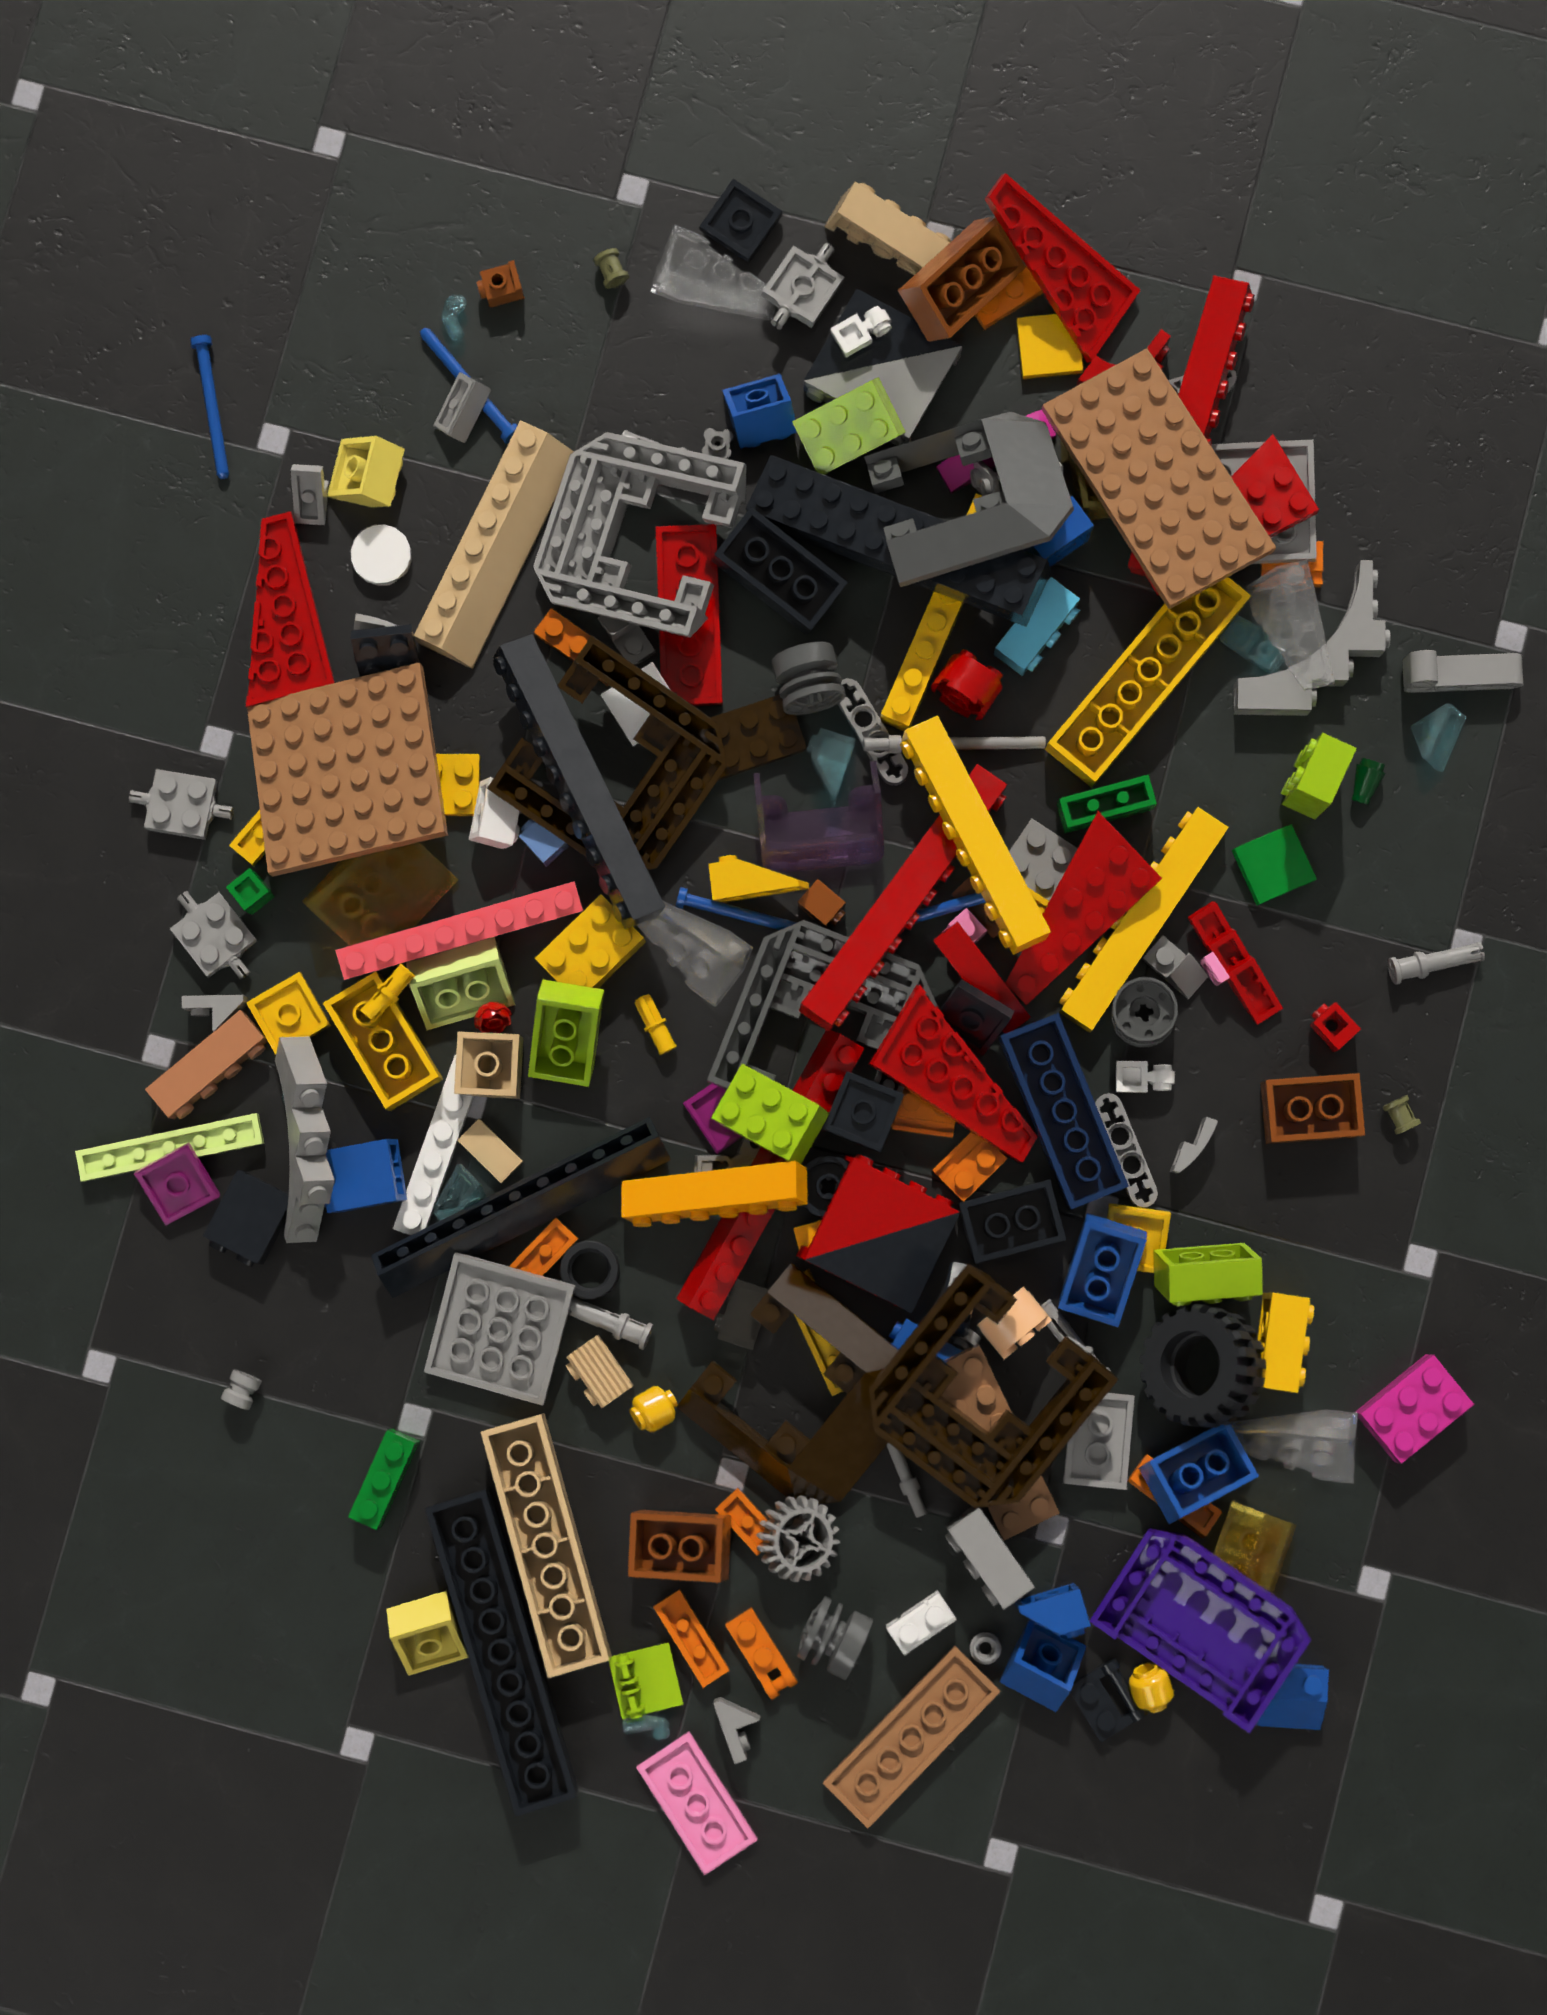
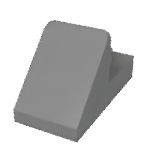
M293 464L291 468L295 523L325 525L329 482L324 480L323 466Z
M604 616L598 617V620L621 656L635 666L656 653L639 625Z
M1164 935L1142 958L1147 965L1187 999L1209 977L1190 953L1185 955Z
M245 995L182 996V1009L191 1011V1016H210V1011H212V1031L214 1032L239 1010L243 1011L248 1006L246 1002L249 1001V998Z
M722 1697L714 1699L713 1704L734 1764L747 1760L746 1751L750 1750L751 1747L745 1731L739 1733L738 1728L759 1721L760 1715Z

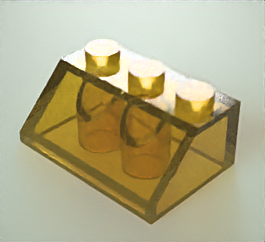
M1232 1501L1214 1555L1273 1594L1297 1525Z

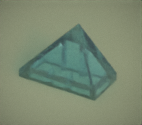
M1448 703L1410 726L1422 758L1440 772L1444 771L1467 718L1452 704Z
M458 1164L434 1205L432 1213L439 1220H443L485 1199L486 1196L481 1183L462 1164Z

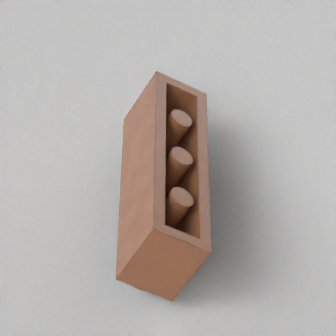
M239 1010L145 1090L168 1118L175 1120L178 1117L182 1119L194 1110L193 1104L201 1097L207 1099L218 1089L216 1085L225 1077L227 1080L231 1079L242 1069L240 1065L248 1058L253 1060L266 1049L264 1045L268 1041L248 1014Z

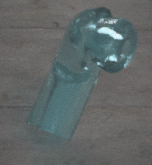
M462 295L449 296L445 300L441 314V320L452 341H457L465 335L458 321L459 312L464 311L467 306L466 299Z

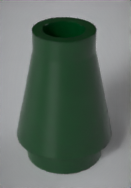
M1361 758L1360 764H1356L1351 800L1369 805L1372 796L1386 774L1383 772L1385 764Z

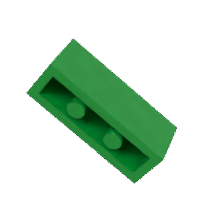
M1148 774L1059 798L1056 806L1065 834L1090 827L1098 811L1110 822L1151 811L1157 802Z
M394 1429L386 1431L348 1518L375 1530L382 1528L420 1443L419 1440Z

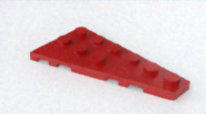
M1004 173L984 200L1086 362L1089 363L1100 351L1140 292V289L1009 175Z
M1274 434L1231 476L1270 538L1309 519L1319 511V508ZM1146 575L1147 579L1149 580L1150 584L1152 585L1154 591L1156 592V594H1157V596H1158L1159 593L1157 592V590H1156L1155 587L1153 586L1152 582L1150 581V579H1149L1148 576Z
M291 511L261 519L258 554L260 558L256 578L257 593L256 602L254 603L251 665L248 674L249 689L246 698L247 708L285 697L292 693L335 683Z
M1099 811L1042 914L1051 931L1046 940L1022 951L1005 982L1025 1005L1030 1003L1162 879Z
M916 985L869 1064L1013 1160L1023 1163L1038 1136L1019 1111L1009 1103L998 1084L994 1083L985 1072L984 1066L960 1035L954 1032L944 1019L940 1009L935 1007L930 1001L922 986Z

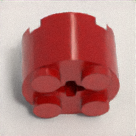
M962 649L959 654L951 655L931 685V689L934 693L938 689L942 694L939 700L954 712L966 718L970 714L977 715L975 720H982L1003 688L1000 681L1003 675L992 666L986 667L978 662L976 656L970 651Z

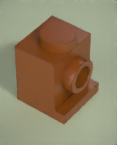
M514 260L508 261L509 264L480 271L482 280L476 281L481 299L487 298L490 308L524 299ZM502 280H503V283H502L501 285H494V284H493V283H495V282H499V281H502Z

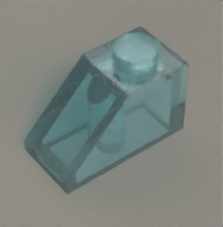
M820 728L818 736L812 735L807 752L812 753L811 763L830 800L836 802L856 739Z

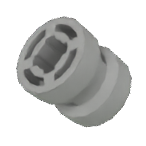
M233 1369L230 1376V1386L232 1388L224 1389L221 1399L236 1407L250 1410L253 1400L249 1395H253L254 1391L259 1389L262 1381L250 1374Z

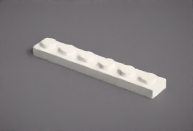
M456 1054L407 1187V1200L402 1201L393 1227L394 1230L408 1235H412L429 1225L458 1143L457 1140L460 1138L474 1096L454 1094Z

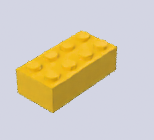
M375 971L323 1002V1005L385 1109L392 1111L442 1081L443 1078L398 1002H393L376 1023L360 1011L378 990L377 986L385 982L382 975Z

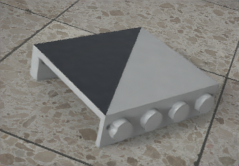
M856 289L837 324L855 314L863 322L865 321L864 314L871 308L879 306L881 309H885L890 317L891 330L880 337L869 333L872 343L847 358L833 335L830 334L803 381L804 391L812 400L819 403L823 400L828 403L879 377L906 431L889 441L899 446L911 442L913 432L952 364L956 365L959 360L962 345L949 338L927 341L916 320Z

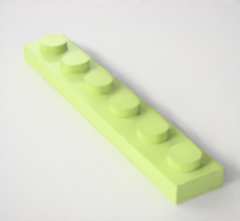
M254 1113L75 1151L80 1180L85 1182L137 1171L188 1142L198 1158L264 1144L259 1114Z

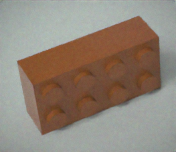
M988 217L974 220L907 281L898 292L927 341L948 339L1021 273L1026 266L996 217Z

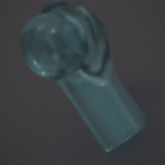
M643 1715L640 1718H626L623 1720V1730L626 1735L653 1730V1737L657 1740L667 1738L670 1735L668 1728L670 1723L663 1717Z

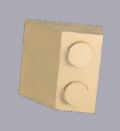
M457 1032L454 1094L520 1099L524 1038L520 1034Z

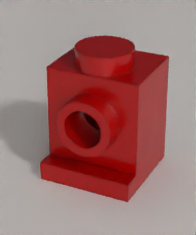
M1336 1002L1329 1007L1324 1003L1311 1014L1315 1020L1309 1025L1325 1041L1333 1053L1343 1047L1361 1030ZM1328 1020L1336 1024L1334 1031H1329L1326 1028Z

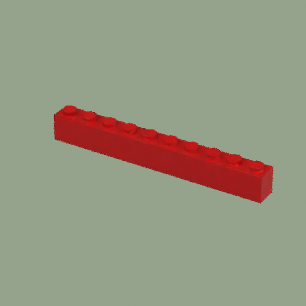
M1215 275L1211 282L1178 394L1210 446L1212 445V439H1209L1211 429H1216L1220 419V410H1217L1220 399L1226 398L1229 388V381H1226L1228 371H1233L1236 365L1238 355L1237 352H1234L1237 341L1242 342L1245 335L1246 323H1243L1246 312H1251L1255 295L1252 294L1248 282ZM1131 553L1128 563L1131 573L1146 576L1138 560Z
M977 764L969 776L988 812L990 813L992 809L997 812L1007 798L1003 794L1007 784ZM940 815L802 1001L799 1012L826 1031L830 1032L834 1025L840 1028L850 1014L846 1009L852 1000L856 1003L860 1001L868 989L864 986L870 976L875 979L885 966L882 959L887 952L892 955L895 953L903 941L899 937L905 928L911 930L921 916L917 911L922 904L927 907L930 905L938 893L934 889L940 880L945 883L955 870L952 863L957 858L956 850L958 848L953 839L949 840L946 837L942 828L944 821Z
M825 1031L792 1091L830 1112L846 1071L852 1072L865 1048L840 1033ZM761 1147L750 1166L787 1161ZM767 1209V1213L761 1215L749 1214L747 1211L738 1212V1216L733 1218L721 1217L676 1299L714 1321L775 1209Z

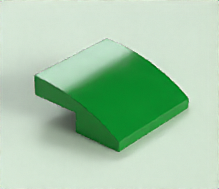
M1292 824L1231 850L1257 906L1317 880Z

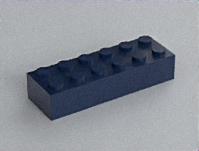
M1059 1013L1001 1035L999 1042L1067 1210L1129 1187Z

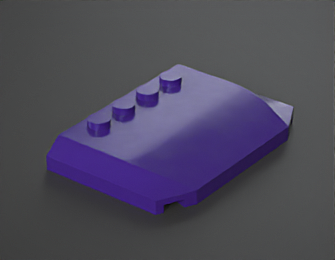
M1149 1529L1089 1621L1113 1639H1121L1224 1711L1223 1715L1248 1733L1252 1731L1311 1641L1310 1636L1291 1606L1187 1535Z

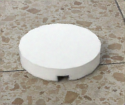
M373 525L363 530L355 538L351 548V562L356 572L366 582L377 586L395 583L396 580L408 572L412 561L411 547L405 535L398 529L388 525Z

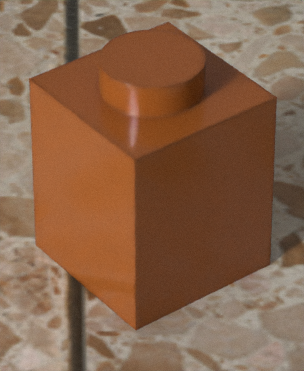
M819 879L813 883L798 901V906L826 929L830 924L835 927L846 914L843 910L846 902Z

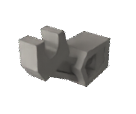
M743 1137L737 1151L738 1154L730 1159L726 1155H695L694 1173L712 1171L713 1161L721 1163L725 1161L726 1166L723 1169L749 1166L761 1147L752 1148L750 1141Z

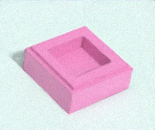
M1214 952L1200 960V964L1214 985L1218 986L1230 978Z

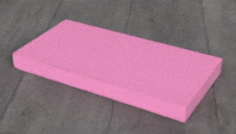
M690 1731L636 1766L704 1875L758 1841L757 1836Z

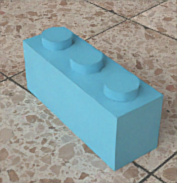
M1050 577L1027 627L1014 623L995 647L993 655L1021 676L1027 670L1033 672L1043 659L1039 655L1046 646L1051 649L1061 636L1058 630L1064 622L1070 625L1080 612L1076 608L1080 598Z

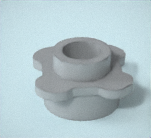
M713 428L706 429L704 431V438L706 440L705 446L702 448V454L728 459L731 456L730 442L733 440L732 432L729 430L719 432ZM719 441L720 445L715 446V442Z

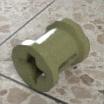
M616 248L602 251L593 259L595 266H599L605 280L603 283L607 289L618 287L630 278L628 272L624 271L618 259L619 252Z
M1408 1095L1383 1106L1384 1111H1388L1396 1127L1394 1130L1396 1135L1421 1124L1420 1119L1415 1118L1408 1104Z

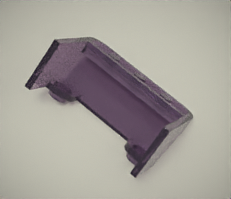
M870 761L871 785L854 788L848 795V806L788 812L787 802L784 798L777 795L762 796L760 773H753L763 867L779 873L878 862L884 856L881 791L876 761Z

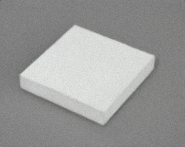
M653 662L641 669L670 689ZM610 688L602 693L601 696L632 746H635L638 742L633 740V738L650 713L614 688Z

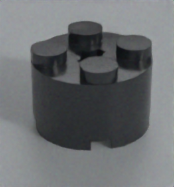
M821 1156L806 1164L808 1205L803 1206L807 1211L823 1218L834 1194L832 1195L829 1192L825 1195L822 1194L823 1186L821 1182L823 1180L827 1182L834 1180L836 1182L834 1186L836 1191L849 1162L836 1156Z

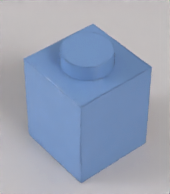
M532 819L528 820L521 828L520 839L546 867L569 847L567 843Z

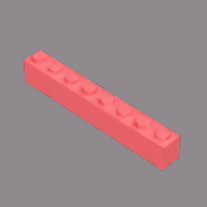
M574 881L335 951L343 978L346 980L583 911Z

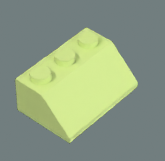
M495 937L406 962L407 969L416 976L409 985L426 1030L475 1017L478 1009L489 1002H499L506 1007L515 1005Z

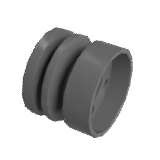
M810 642L788 648L772 658L771 664L776 682L783 685L779 690V695L783 699L782 707L785 713L790 715L815 713L831 708L845 699L846 693L841 685V675L834 672L838 667L834 647L830 643Z
M1138 977L1128 981L1118 990L1112 1005V1024L1116 1034L1125 1043L1135 1047L1150 1048L1162 1043L1171 1034L1178 1016V1003L1173 991L1164 982L1152 977ZM1140 1008H1145L1146 1012L1152 1013V1015H1149L1147 1022H1143L1141 1017H1136L1139 1014Z
M824 1596L822 1602L812 1611L800 1636L797 1657L804 1660L810 1648H812L816 1652L811 1664L816 1666L825 1654L830 1657L827 1672L846 1680L867 1638L873 1619L854 1610L845 1622L840 1619L843 1611V1604L838 1603L833 1615H830L827 1611L832 1599Z

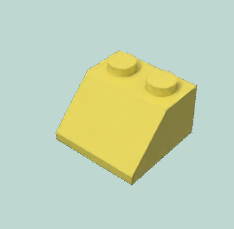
M378 436L341 439L327 497L373 508L391 506L396 493L395 486L398 474L403 465L402 458L405 449Z
M447 1591L387 1609L390 1639L408 1676L468 1658L455 1609Z

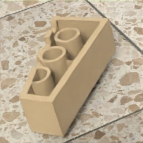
M854 182L841 197L825 225V228L833 232L836 227L847 232V239L855 244L859 242L868 243L871 245L873 253L883 259L896 258L898 260L896 262L897 266L913 275L920 271L951 242L950 238L940 232L934 233L928 229L925 222L920 218L910 217L900 211V206L888 199L883 200L877 196L875 190L869 185Z

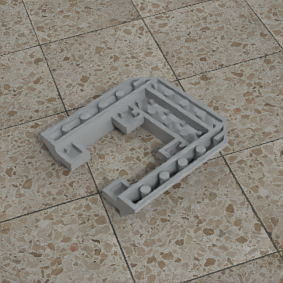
M609 432L604 433L571 453L533 565L550 602L690 638L708 619L705 613L714 585L709 581L683 575L675 601L626 590L624 588L631 565L626 561L610 557L627 505L651 509L658 484L708 495L702 519L707 523L733 529L741 503L746 504V464Z

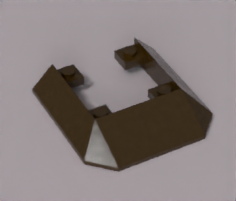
M591 635L557 686L583 704L598 680L601 679L650 713L633 740L654 753L657 758L624 806H621L616 801L614 802L647 870L655 869L660 865L727 767L720 726L716 721ZM522 737L487 789L586 856V848L582 840L578 839L574 834L571 817L568 812L563 810L559 799L530 780L543 760L536 755L533 744Z
M791 1263L750 1315L775 1334L792 1312L838 1349L840 1353L823 1375L841 1388L847 1395L811 1439L785 1420L768 1441L720 1402L737 1380L716 1362L712 1361L678 1403L677 1408L784 1496L794 1497L796 1500L801 1495L805 1496L807 1501L810 1498L818 1500V1504L841 1502L888 1444L886 1440L874 1432L869 1386L896 1354L898 1349Z
M967 1263L869 1386L874 1432L974 1508L1019 1503L1118 1381V1378L1090 1352H1086L1065 1336L1046 1361L1065 1376L1067 1380L1029 1426L1006 1409L988 1432L941 1396L958 1373L939 1358L937 1353L974 1307L998 1325L1017 1301L1014 1295L991 1279L990 1275Z

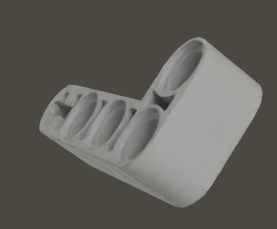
M1419 650L1410 652L1402 660L1405 692L1512 689L1524 685L1522 654L1518 653L1437 656L1434 650Z

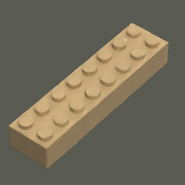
M545 1413L481 1431L548 1678L609 1661L612 1656Z

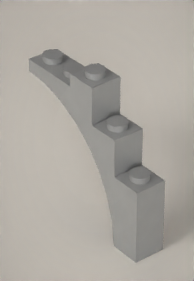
M1360 560L1355 567L1353 592L1346 614L1336 632L1324 646L1306 660L1286 670L1262 677L1237 679L1234 684V715L1307 716L1312 707H1316L1317 690L1312 689V686H1344L1349 678H1352L1354 671L1353 659H1349V657H1380L1385 652V648H1389L1390 630H1385V620H1373V618H1377L1378 601L1373 600V588H1377L1378 572L1373 570V560Z
M310 1036L279 1037L275 1063L285 1102L290 1166L289 1197L284 1237L286 1243L317 1242L324 1205L330 1204L335 1181L326 1157L331 1131L322 1109L327 1082Z

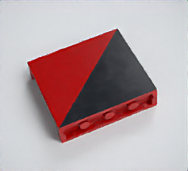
M857 1154L856 1158L845 1155L844 1160L850 1163L809 1247L801 1245L797 1257L912 1313L959 1217L960 1211L951 1207L953 1201L939 1194L936 1195L935 1199L925 1194L927 1191L926 1187L910 1181L909 1185L899 1181L900 1174L886 1167L882 1171L872 1167L874 1161L863 1155Z

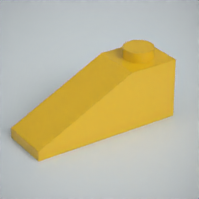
M736 855L719 857V862L709 864L712 900L725 903L809 889L808 882L739 860Z

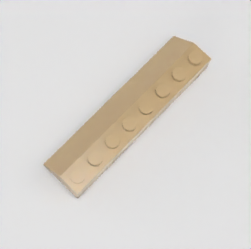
M520 420L414 634L418 644L473 669L554 505L570 454L574 452L549 433Z

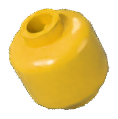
M652 1386L633 1398L632 1408L629 1411L640 1430L646 1429L649 1432H656L674 1421L676 1416L674 1408L678 1406V1403L670 1390L664 1391L658 1386Z
M1152 1662L1141 1664L1133 1670V1674L1129 1678V1687L1136 1706L1143 1710H1149L1151 1713L1161 1712L1166 1709L1167 1704L1174 1697V1690L1168 1672Z

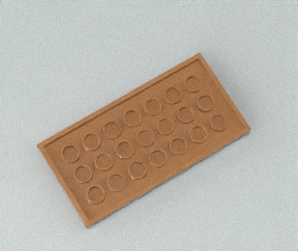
M1148 348L1042 405L1043 413L1169 610L1275 551V544Z

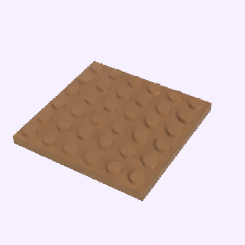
M420 662L292 693L288 696L247 708L268 874L272 877L448 835L424 668Z

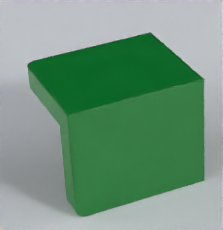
M251 868L226 886L243 910L250 915H253L275 897L261 877Z

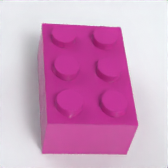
M1425 1354L1354 1413L1391 1459L1402 1464L1472 1407L1474 1403L1439 1360L1432 1354Z

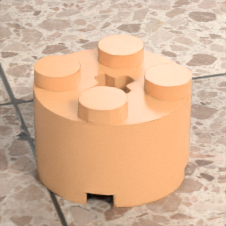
M1022 1287L1014 1294L1017 1301L998 1325L988 1317L977 1324L980 1331L1003 1359H1006L1018 1349L1015 1344L1016 1342L1021 1347L1035 1335L1034 1327L1037 1331H1040L1052 1321L1025 1287Z

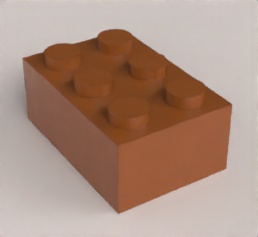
M1360 1073L1271 1079L1260 1083L1266 1144L1365 1136Z
M653 1510L632 1512L630 1518L628 1577L716 1583L729 1579L731 1515Z

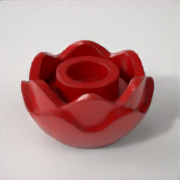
M499 1002L486 1003L475 1014V1028L479 1029L481 1033H501L507 1025H511L512 1013L504 1004Z

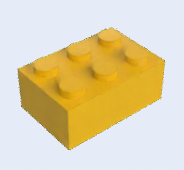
M600 894L535 959L557 982L598 989L646 941L634 927L624 929L622 923L617 921L613 914L612 904Z
M1263 1293L1257 1341H1261L1264 1352L1260 1353L1261 1359H1266V1369H1262L1261 1377L1265 1378L1262 1388L1298 1393L1299 1387L1304 1386L1306 1369L1301 1368L1303 1355L1307 1356L1310 1346V1337L1305 1335L1307 1324L1312 1323L1314 1306L1310 1305V1298L1279 1293Z

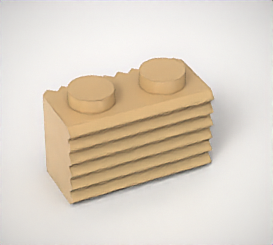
M596 1335L567 1356L570 1362L566 1365L568 1371L575 1380L579 1378L583 1380L587 1386V1389L583 1392L593 1406L599 1404L603 1408L634 1386L599 1335Z

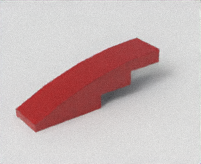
M1210 902L1187 917L1208 953L1214 952L1230 976L1226 981L1255 1024H1260L1283 1009L1256 960L1249 955L1237 932L1230 927L1216 902Z
M958 921L933 939L964 981L1014 1010L1011 1020L1002 1030L1005 1034L1014 1031L1031 1018Z

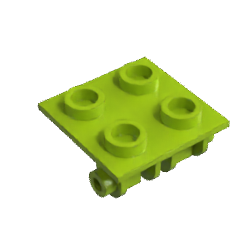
M669 1642L611 1656L609 1665L622 1719H636L642 1717L643 1714L683 1705Z

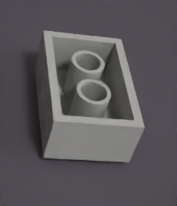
M970 1507L945 1525L949 1531L945 1535L946 1539L956 1553L962 1550L967 1556L963 1563L975 1580L981 1576L985 1582V1585L981 1588L993 1606L999 1603L1005 1609L1035 1588L980 1508Z

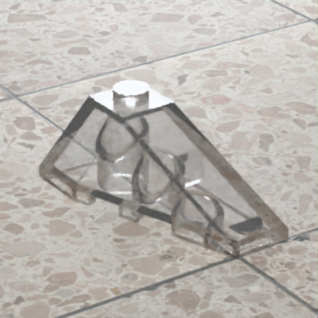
M674 224L657 265L650 292L677 303L771 321L776 305L761 297L766 284L752 273H744L731 263L733 259L727 254L722 256L709 246L710 241L703 236Z
M1307 559L1276 566L1246 586L1247 593L1251 595L1249 602L1253 617L1258 624H1261L1272 645L1276 646L1283 656L1285 664L1303 690L1306 691L1335 684Z
M663 901L665 908L657 917L640 923L637 926L652 944L660 945L669 956L667 962L672 968L677 966L687 978L685 983L688 987L714 1007L717 1006L745 970L753 947L730 930Z
M1319 1410L1235 1421L1230 1424L1248 1456L1260 1460L1271 1458L1283 1462L1284 1468L1294 1471L1295 1467L1310 1471L1312 1472V1477L1320 1480L1354 1484L1358 1432V1413Z

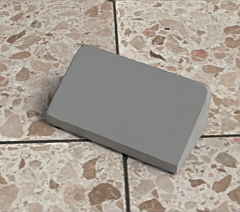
M459 372L433 427L450 437L466 442L491 389Z

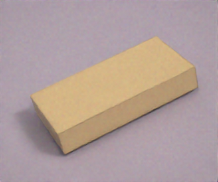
M478 1119L457 1140L501 1184L523 1163L481 1119Z

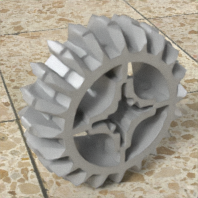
M801 1495L796 1500L794 1497H786L785 1504L780 1501L775 1502L776 1512L768 1509L766 1511L767 1516L770 1518L768 1522L764 1520L759 1522L762 1527H765L764 1533L759 1532L756 1534L757 1538L764 1541V1543L756 1547L758 1551L766 1552L761 1558L762 1562L770 1563L769 1571L772 1573L778 1572L779 1578L786 1580L789 1577L790 1581L798 1582L800 1577L802 1580L809 1581L811 1580V1573L815 1576L822 1575L820 1566L831 1567L827 1558L828 1556H837L836 1552L832 1550V1546L840 1543L839 1539L833 1538V1534L840 1530L837 1526L831 1525L835 1520L834 1515L826 1514L828 1511L827 1506L822 1504L818 1506V1500L810 1498L807 1501V1498ZM800 1514L799 1518H795L791 1526L783 1527L790 1518ZM814 1526H816L817 1540L813 1536ZM789 1534L798 1535L802 1540L807 1541V1544L796 1541ZM779 1537L783 1540L784 1546L782 1553L784 1555L781 1554L779 1548ZM813 1550L809 1557L797 1563V1560L801 1559L806 1551Z

